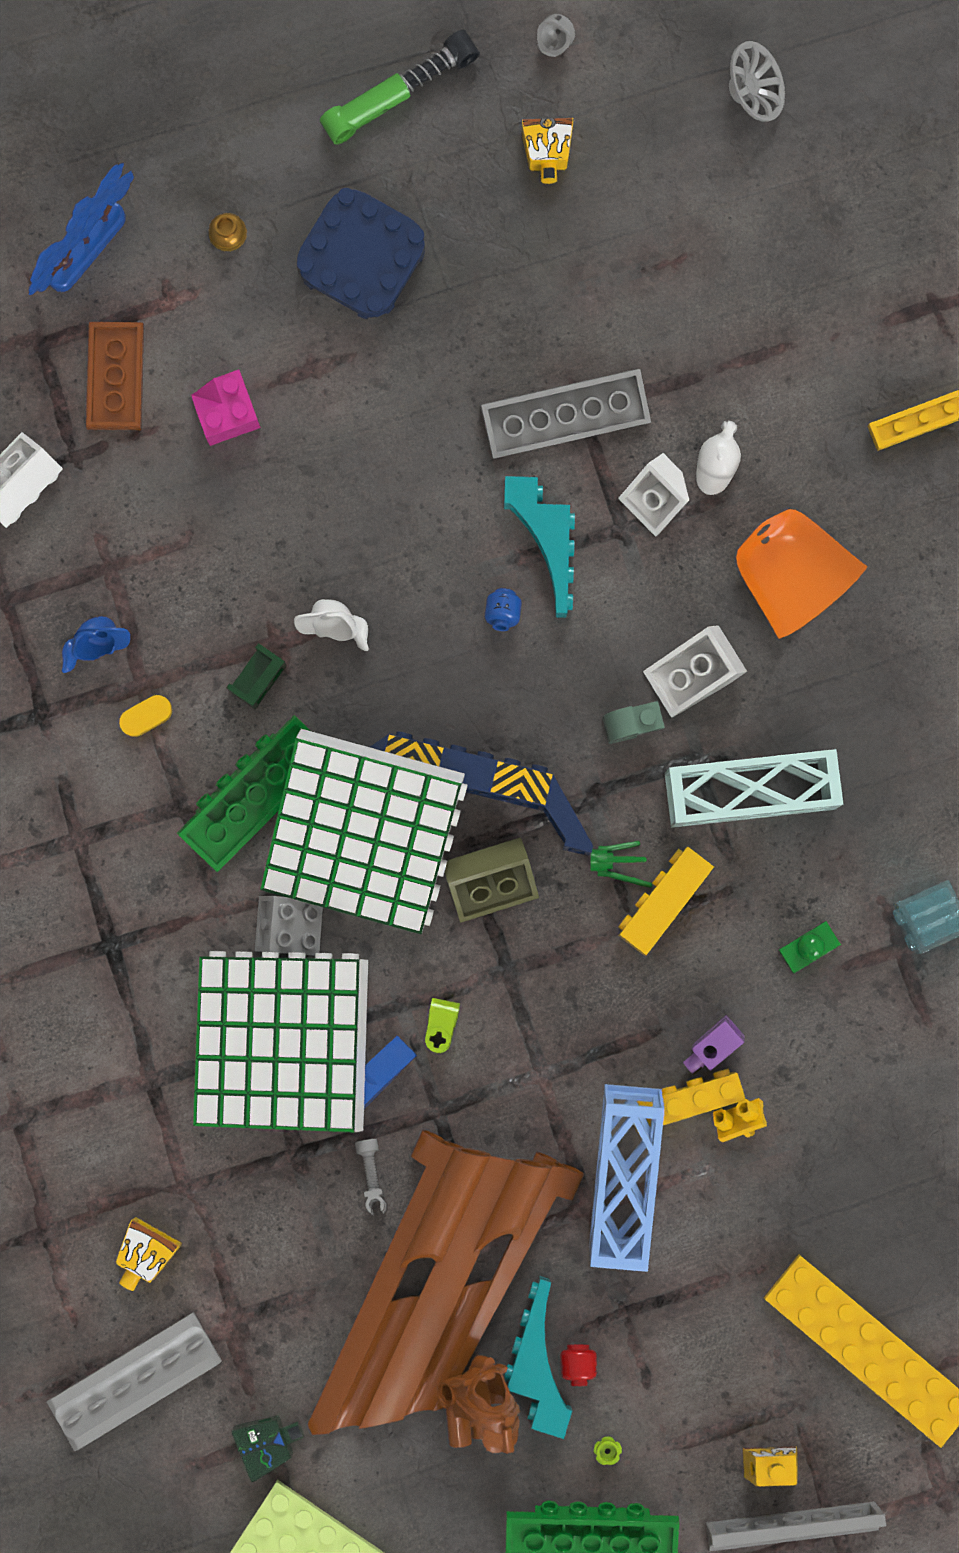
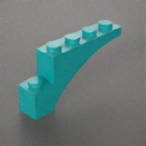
M505 476L504 509H510L517 516L537 543L552 581L555 598V617L566 618L567 610H573V594H568V583H573L574 567H569V556H574V540H569V530L575 529V513H570V505L537 504V502L543 501V486H538V477Z
M539 1276L538 1283L532 1282L528 1298L532 1299L529 1310L524 1309L520 1326H523L524 1329L521 1338L517 1336L515 1338L511 1353L516 1354L513 1365H507L508 1370L504 1374V1380L507 1382L509 1391L537 1400V1403H531L527 1419L531 1420V1429L564 1439L572 1408L566 1405L562 1399L548 1362L545 1345V1314L551 1280Z

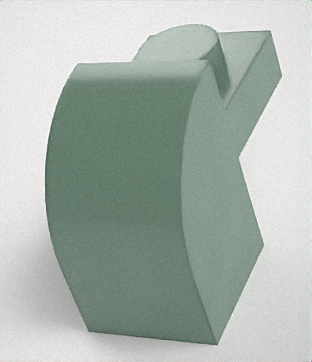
M658 701L618 709L605 714L602 718L609 744L634 739L637 735L665 728Z

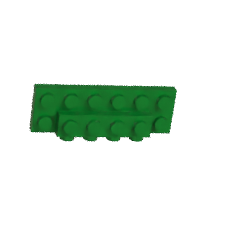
M295 715L276 734L272 733L270 736L267 734L263 735L255 744L257 749L250 756L248 754L243 755L235 764L237 769L231 775L226 773L217 781L216 786L218 789L211 796L206 793L197 801L196 805L199 808L195 811L196 814L177 832L216 872L279 811L296 737L301 729L310 731Z
M545 1501L541 1506L535 1505V1512L507 1511L505 1553H678L679 1516L650 1515L649 1508H644L639 1503H631L627 1508H616L614 1504L609 1502L601 1503L598 1507H587L583 1502H573L570 1506H558L554 1501Z

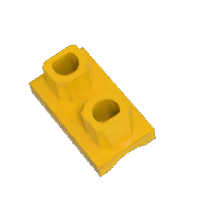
M760 1098L752 1101L745 1099L738 1102L737 1106L731 1109L714 1111L713 1119L714 1125L717 1128L718 1139L721 1142H725L741 1135H745L748 1138L755 1134V1130L767 1126L763 1113V1101Z

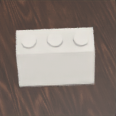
M22 432L0 454V523L6 528L18 520L21 512L29 504L35 502L40 492L48 484L53 483L57 479L58 474L63 470L42 447Z

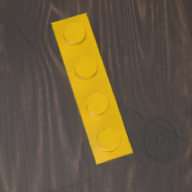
M959 390L869 423L867 427L877 451L959 421Z

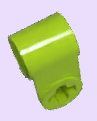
M432 998L425 1043L432 1052L443 1053L449 1049L457 1023L460 1003ZM437 1033H442V1038L446 1039V1043L440 1044L439 1048H435V1043L431 1041V1037H436Z

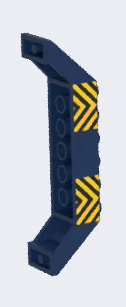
M399 731L396 732V735L388 734L369 747L464 773L463 784H467L466 793L543 811L564 843L562 850L590 856L592 853V842L554 775L547 773L548 768L534 764H532L531 768L520 766L521 761L511 758H505L504 762L494 760L493 754L478 751L477 755L469 754L466 752L467 748L451 745L449 749L441 747L439 741L424 738L423 742L413 740V735Z

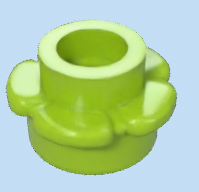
M603 1437L594 1446L596 1460L602 1465L616 1464L620 1459L619 1455L622 1453L620 1443L615 1442L612 1437ZM607 1448L610 1449L609 1454L605 1453Z

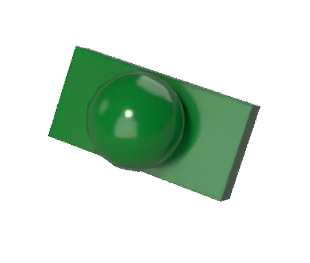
M827 921L778 951L792 974L841 944Z

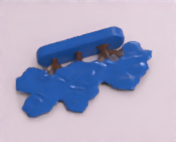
M124 163L114 165L101 181L94 197L89 198L87 196L75 204L72 211L73 215L66 226L67 233L61 241L51 244L39 254L36 267L30 278L32 283L29 286V295L34 294L36 291H39V293L43 292L49 285L58 292L68 291L122 228L126 215L120 204L116 202L127 194L130 183L134 179L132 171L120 178Z

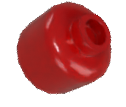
M589 1344L567 1345V1349L560 1353L561 1377L565 1380H570L571 1386H588L587 1380L596 1378L597 1354L593 1349H590Z

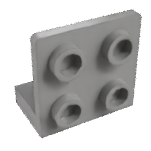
M259 896L255 951L288 954L305 953V955L315 956V953H319L323 907L288 897Z

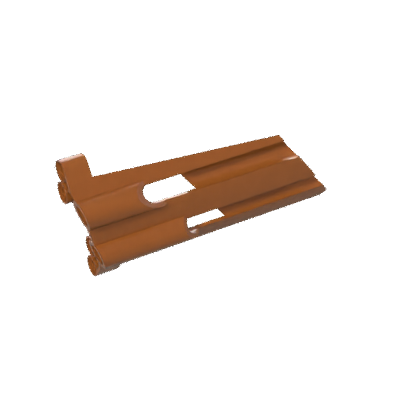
M422 1130L411 1157L426 1166L308 1422L312 1435L329 1434L334 1430L348 1426H360L359 1429L403 1420L404 1416L414 1412L442 1409L443 1406L437 1396L438 1383L463 1373L556 1196L573 1200L584 1177V1173L567 1164H561L554 1158L541 1152H536L533 1160L505 1159L491 1156V1154L480 1150L464 1148L453 1142H447L432 1132ZM512 1234L492 1280L478 1281L465 1285L481 1249L502 1235ZM425 1257L436 1261L421 1295L392 1301L411 1261Z

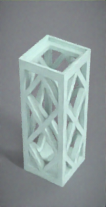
M836 749L670 767L665 772L671 828L835 810L843 805ZM818 763V770L808 764ZM774 768L757 782L736 774V772ZM781 770H785L814 784L795 800L762 786ZM702 776L683 790L682 778ZM710 778L719 780L743 792L723 809L691 794ZM821 788L822 800L804 802ZM749 795L772 805L731 810ZM685 806L700 812V814L686 815Z

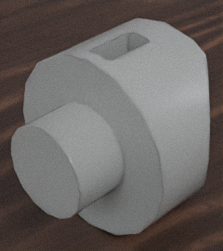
M561 14L549 15L539 25L537 30L539 50L547 56L555 57L562 54L573 43L575 38L573 24L567 17Z

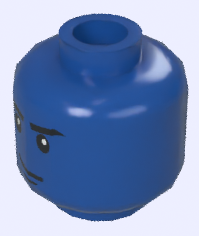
M506 588L495 590V592L488 595L486 600L485 620L498 631H507L510 627L516 626L520 620L521 599L513 590Z

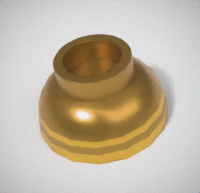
M223 213L216 216L209 226L211 243L222 251L238 249L243 245L247 237L245 223L239 216L233 213Z

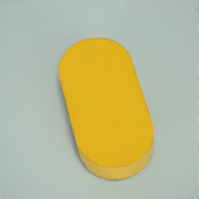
M152 696L126 710L120 717V728L128 736L138 737L166 722L172 715V705L163 696Z

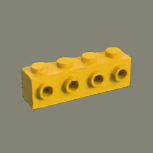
M688 846L683 851L678 848L669 860L673 865L667 873L661 870L652 882L656 887L650 895L645 892L635 904L639 908L633 917L628 914L618 926L622 930L618 936L644 956L649 953L714 868L713 865Z
M728 1068L713 1073L714 1078L703 1081L702 1077L686 1081L687 1086L676 1089V1086L673 1085L661 1089L665 1108L663 1126L745 1100L738 1073H730ZM637 1101L639 1106H653L652 1102ZM646 1118L649 1125H651V1119Z

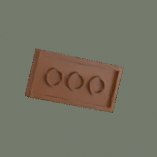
M89 322L86 428L88 430H142L143 322Z

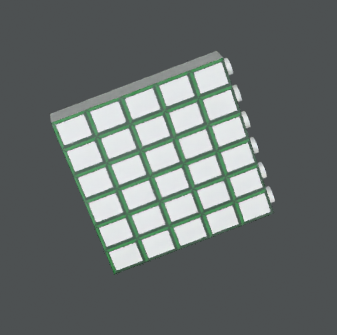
M301 729L295 740L260 890L422 934L424 925L430 926L434 910L429 909L431 900L437 901L441 885H437L436 880L438 876L443 877L447 860L442 858L444 851L450 852L454 835H450L449 832L451 825L457 826L461 810L456 809L458 800L463 801L467 789V784H463L465 774Z
M209 951V957L199 956L193 1126L335 1132L363 1131L368 960L359 959V954H342V959H332V953H315V959L305 958V953H289L288 958H279L278 952H262V958L252 957V952H236L235 957H226V952Z

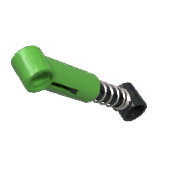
M459 30L446 39L443 45L444 48L441 49L439 54L434 53L431 59L425 58L423 64H416L415 69L407 70L405 75L402 76L396 73L342 107L335 106L326 111L321 116L319 122L333 143L338 145L347 141L354 135L357 129L410 98V90L414 92L413 89L418 85L423 86L422 83L428 79L432 81L431 77L438 73L441 75V71L444 69H450L453 66L462 69L471 65L479 57L480 52L467 32Z

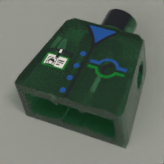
M279 1415L238 1424L231 1431L251 1483L289 1460L293 1455L290 1443L304 1438L298 1421L283 1427Z

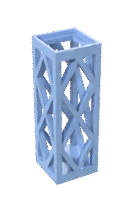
M609 1084L604 1086L589 1239L590 1267L648 1272L665 1110L661 1089ZM614 1099L626 1100L623 1104L614 1103ZM637 1101L652 1102L653 1106H639ZM623 1116L628 1117L615 1135L612 1136L611 1131ZM646 1118L651 1119V1125H649ZM634 1123L642 1141L625 1161L617 1144ZM647 1148V1156L632 1174L630 1171L631 1166ZM609 1159L616 1174L606 1185ZM646 1170L644 1193L642 1194L636 1182ZM620 1181L622 1188L606 1207L604 1200ZM627 1194L635 1210L618 1230L610 1214ZM639 1218L641 1221L640 1226L631 1237L624 1236Z

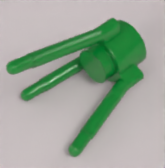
M640 841L611 846H598V849H592L591 871H598L597 876L610 877L648 888L653 886L651 882L607 870L613 869V863L646 862V857L613 856L612 851L639 846Z

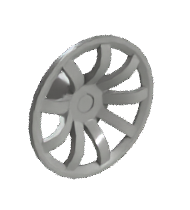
M746 41L738 45L733 52L730 63V94L754 119L761 122L774 120L780 115L785 101L784 82L779 66L771 53L761 44ZM745 49H751L752 51L751 63L749 62V56L744 51ZM759 53H761L765 57V62L755 71L759 61ZM738 56L743 60V68L736 66ZM771 66L775 77L760 80V77ZM778 85V95L769 90L762 89V87ZM765 98L775 102L776 107L773 112L770 103ZM746 101H752V108L746 104ZM759 103L764 107L766 115L757 113Z

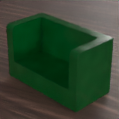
M259 643L255 647L257 651L232 685L229 683L226 687L230 693L255 710L287 666L284 660Z

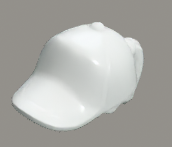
M724 421L721 426L723 431L704 442L699 452L696 481L699 488L708 495L722 492L730 483L740 463V449L733 438V434L737 431V425L732 421Z
M319 600L313 605L311 613L298 615L294 618L295 627L302 634H316L318 637H329L338 641L354 638L360 649L364 651L369 650L367 644V622L361 617L353 616L350 610L339 601Z

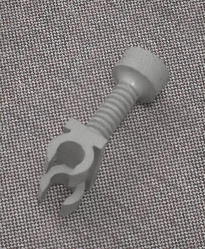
M377 1139L355 1142L356 1153L362 1155L365 1163L364 1166H366L364 1167L366 1169V1180H368V1191L364 1192L367 1199L366 1209L374 1216L372 1205L375 1202H380V1209L384 1214L387 1210V1204L382 1197H385L382 1189L378 1188L377 1171H375L376 1165L375 1160H373L374 1153L379 1150Z

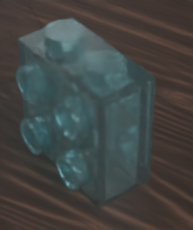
M949 880L942 881L893 904L895 907L893 915L897 923L904 926L907 933L904 936L909 949L911 951L915 950L916 954L925 953L959 937V900Z

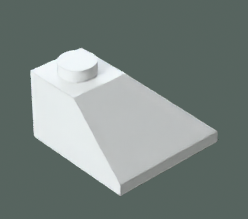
M664 453L649 462L618 498L655 536L660 534L689 501L682 471Z

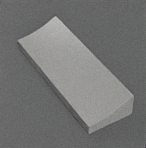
M640 369L480 404L493 459L651 423Z
M875 1502L706 1522L709 1551L878 1531L879 1527L886 1526L885 1514Z

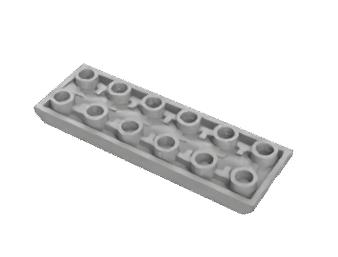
M192 1312L47 1401V1404L75 1452L221 1363L222 1360L197 1316Z

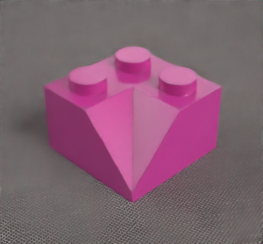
M240 370L213 378L191 395L205 437L210 446L261 428Z

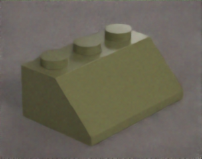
M521 837L447 860L444 872L460 923L539 898L529 858Z

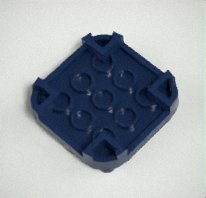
M343 188L327 203L302 244L297 256V267L304 284L311 290L313 288L357 312L359 317L368 319V317H379L385 313L389 314L395 307V301L419 261L422 262L425 254L424 232L411 218L370 195L358 190Z

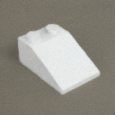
M709 626L643 672L672 718L745 674L747 670L719 626Z

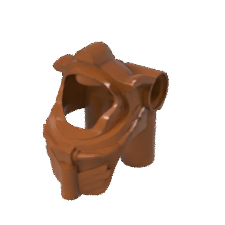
M476 1356L469 1370L464 1374L442 1380L437 1385V1396L443 1408H446L449 1445L451 1447L469 1446L472 1444L473 1438L482 1439L483 1445L491 1453L514 1452V1445L518 1440V1414L520 1408L510 1394L503 1377V1373L508 1370V1367L503 1364L493 1365L495 1361L491 1357ZM495 1403L501 1404V1405L494 1406V1407L491 1406V1404H495Z

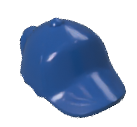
M103 616L85 621L75 633L74 638L68 640L63 647L62 672L67 673L74 669L77 659L95 660L106 654H112L116 650L126 648L130 643L129 631L124 628H116L111 619Z

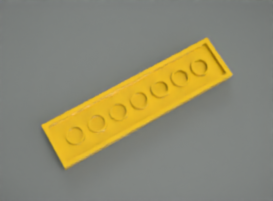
M798 1255L764 1299L942 1448L959 1426V1388L802 1256Z

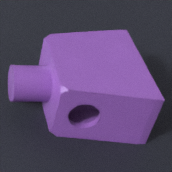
M725 1015L692 1045L694 1053L683 1063L693 1075L705 1065L709 1070H712L744 1043L745 1035ZM708 1045L714 1046L717 1050L714 1053L710 1054L705 1050V1048Z

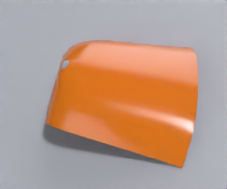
M793 509L783 511L759 525L738 549L736 556L737 566L745 583L764 612L778 639L792 634L822 613L842 596L867 569L864 563L852 555L820 526L801 512ZM770 524L769 528L763 534L757 536L758 532L764 526ZM769 536V542L763 544L761 541Z

